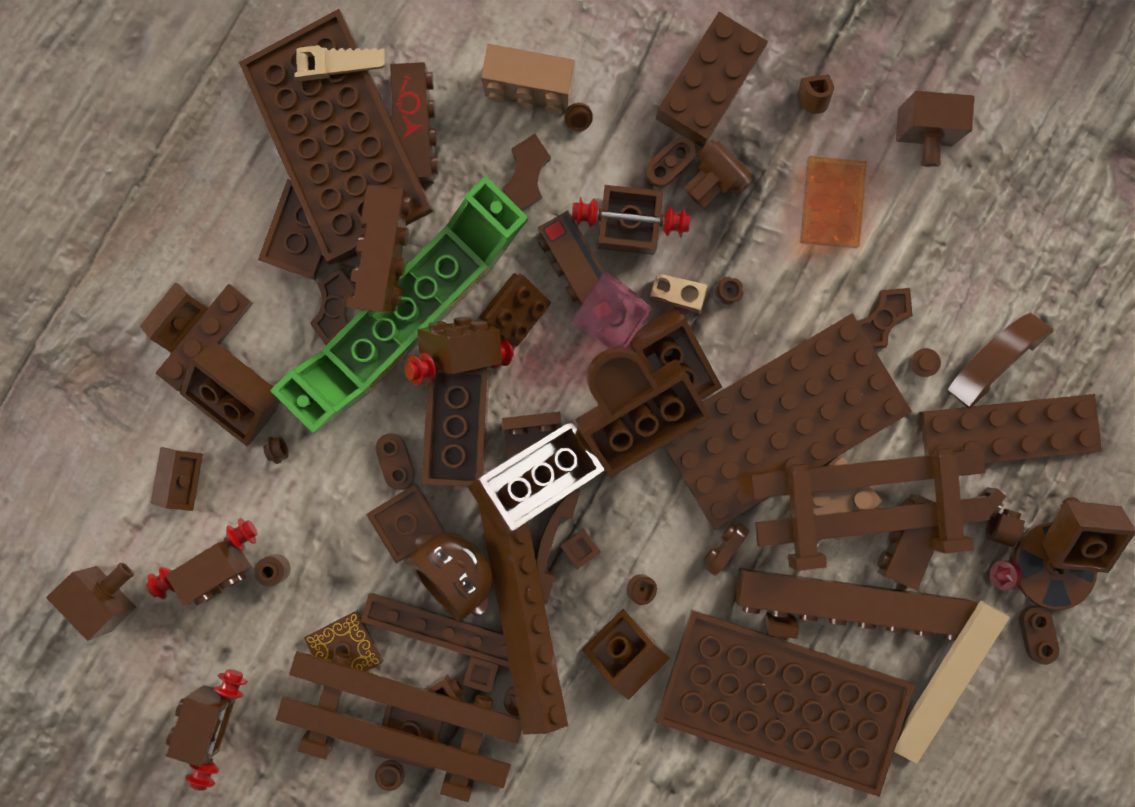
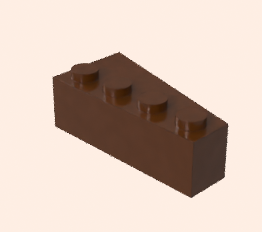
M367 185L361 217V227L366 229L365 234L359 236L356 245L360 264L355 269H352L350 282L354 283L355 292L354 297H347L346 307L390 312L396 311V306H400L402 289L398 288L399 278L404 275L406 260L402 258L403 246H407L409 240V229L405 228L406 217L411 215L413 200L409 198L408 191Z

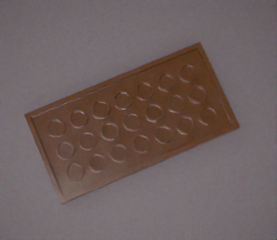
M339 9L239 62L325 261L330 265L356 252L357 240L361 234H365L366 228L361 227V217L367 185L403 189L409 192V198H412L413 206L411 215L406 217V226L434 212L369 70L335 74L324 79L297 81L294 79V73L297 72V48L317 45L328 50L335 48L337 51L340 48H343L345 51L348 48H351L353 51L358 48L346 19ZM315 56L308 57L309 70H315Z
M851 313L703 401L712 418L668 443L664 448L711 527L715 530L767 499H753L752 474L788 471L789 465L807 464L808 468L821 467L910 414L912 411L855 316Z
M691 609L655 721L658 724L880 797L915 684Z

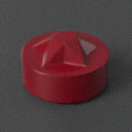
M998 561L990 569V579L998 589L1010 590L1020 585L1022 571L1013 561Z

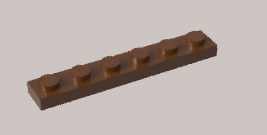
M369 593L360 622L510 668L503 633L462 620L457 621L452 617L375 593Z

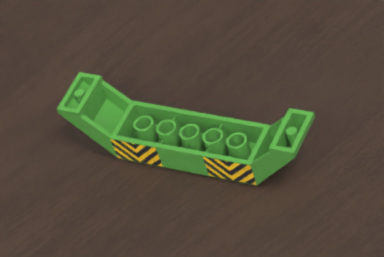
M485 175L464 196V200L447 225L405 266V272L399 278L398 287L402 289V300L400 306H396V311L379 312L362 309L320 352L295 369H291L270 391L312 433L318 432L368 395L418 345L417 329L429 327L430 322L442 321L491 272L529 218Z

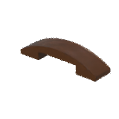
M1031 312L1022 316L994 337L965 366L947 391L970 409L991 390L990 385L1028 349L1033 351L1053 332V328Z
M577 489L569 493L554 510L540 542L537 569L544 604L546 605L555 579V573L545 570L560 517L573 518L580 490Z

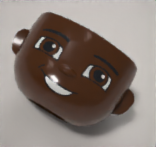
M444 532L436 536L425 534L418 537L414 545L416 550L407 558V563L418 580L437 602L457 621L463 620L471 613L475 616H480L484 613L489 604L487 596L492 587L493 574L489 563L481 551L463 535L453 532Z

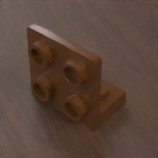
M560 411L501 418L502 428L505 432L507 459H511L561 428Z

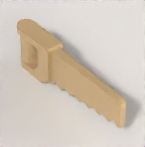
M319 45L297 48V72L294 73V79L297 81L329 78L330 75L382 69L386 65L385 49L381 48L378 51L376 48L372 50L365 48L361 51L360 48H357L353 51L351 48H348L345 51L343 48H340L337 51L335 48L328 50L327 48H321ZM315 56V70H309L308 57Z

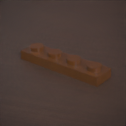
M228 284L155 374L175 390L181 392L192 358L215 341L220 345L252 306L253 302L232 285Z

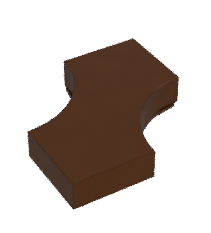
M536 134L511 148L516 161L515 172L509 183L503 187L507 197L521 211L542 199L538 187V178L542 168L551 160L549 153Z
M341 267L317 283L322 296V304L318 315L310 324L325 345L348 324L347 297H353L355 292L354 284L350 282V278Z
M910 288L879 291V301L872 314L867 318L857 320L874 349L886 348L888 336L893 326L900 320L913 316Z

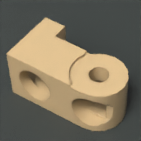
M656 274L650 298L700 314L707 292V284Z

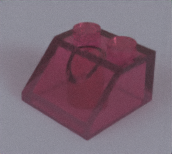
M604 272L572 319L571 325L606 349L614 347L626 348L653 308L628 286L607 272Z

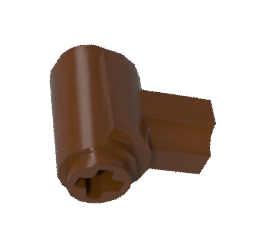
M711 139L696 155L700 159L698 161L700 165L697 168L700 172L684 187V190L698 205L705 209L720 193L725 195L729 192L738 196L754 179L750 176L751 172L721 142H715Z

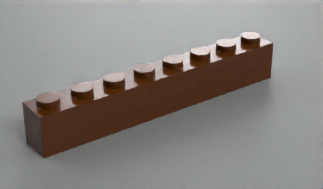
M479 506L523 735L547 734L567 727L568 721L528 521L500 538Z
M739 568L735 603L742 607V611L760 614V609L771 610V615L788 618L789 613L800 614V619L814 622L818 621V617L829 618V623L846 626L847 621L858 622V627L865 629H875L876 625L887 626L886 630L890 632L904 633L905 629L916 630V635L933 637L934 633L944 634L945 639L956 641L978 604L965 598Z

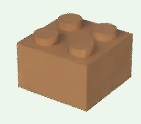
M836 457L825 466L849 463L844 457ZM870 486L812 493L814 515L874 509L882 502Z

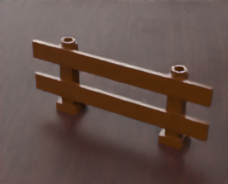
M953 448L934 449L935 454L815 468H808L807 464L789 465L788 471L752 474L753 499L790 495L792 518L755 522L757 546L794 543L795 554H788L789 567L796 571L827 568L826 555L818 552L817 540L939 526V537H932L933 550L944 554L974 550L973 538L964 536L963 523L990 520L988 497L981 496L961 499L959 476L985 473L984 451L979 449L953 452ZM934 479L936 502L814 515L813 492Z
M296 651L289 675L324 685L318 706L286 696L282 697L276 720L307 729L300 740L298 752L326 760L332 750L335 738L446 771L440 792L441 795L469 802L474 780L504 789L511 764L477 754L483 734L518 744L522 728L520 718L492 710L493 700L484 695H476L474 704L352 668L350 667L352 657L345 653L336 652L333 660L329 661ZM344 691L466 728L460 749L339 713L337 709L342 692Z

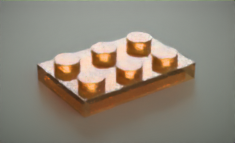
M809 156L807 158L800 243L858 248L860 246L867 161Z

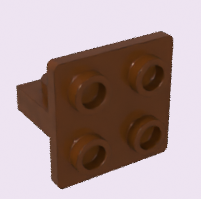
M513 273L479 318L482 321L488 322V326L499 328L500 334L517 347L545 313L551 302L524 275Z

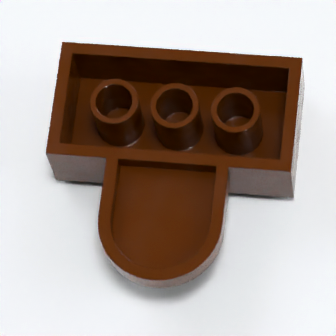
M614 347L602 351L590 363L587 370V384L598 406L576 418V422L582 436L611 478L712 417L677 359L651 374L642 358L636 352L628 348Z

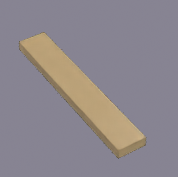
M982 600L979 602L903 723L894 750L895 753L915 763L919 762L1010 617L1005 612Z

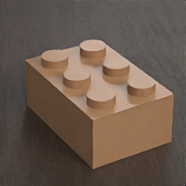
M488 43L481 75L484 94L489 97V100L497 103H505L508 100L517 102V105L524 108H533L535 105L545 107V110L551 113H562V111H566L570 106L575 80V60Z

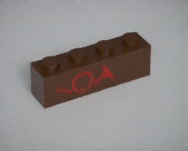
M425 62L390 64L393 124L420 183L432 184L434 183V174H439L438 158L433 157L432 146H437L436 128L431 129V118L436 117L435 102L430 100L429 90H434L433 72H428Z

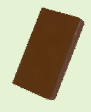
M175 283L142 322L140 327L150 340L172 353L206 312L208 307L187 293L181 285Z
M161 447L151 504L165 509L193 511L203 454Z

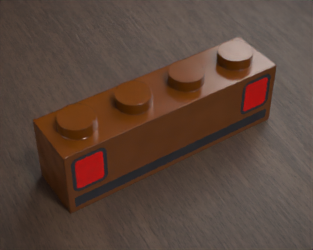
M567 210L539 226L538 233L540 236L536 239L543 252L549 251L554 261L550 263L557 276H564L568 286L565 287V290L572 302L578 300L583 310L579 314L587 327L592 325L596 331L624 315L626 309L575 221L571 220L572 216Z

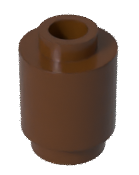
M279 554L262 558L255 566V578L264 586L269 587L279 584L288 578L291 570L290 563L287 558ZM269 567L273 569V575L271 574Z

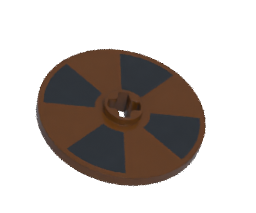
M1053 522L1042 523L1029 529L1024 534L1022 541L1016 545L1013 562L1022 571V581L1018 587L1030 601L1038 606L1054 610L1069 609L1080 604L1088 597L1093 590L1098 572L1056 568V571L1052 570V563L1041 542Z

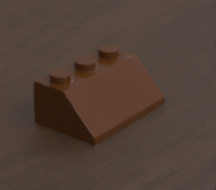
M216 341L192 358L180 395L245 446L251 444L274 415L280 403V400L270 391L274 387L273 385L261 378L253 369L247 367Z

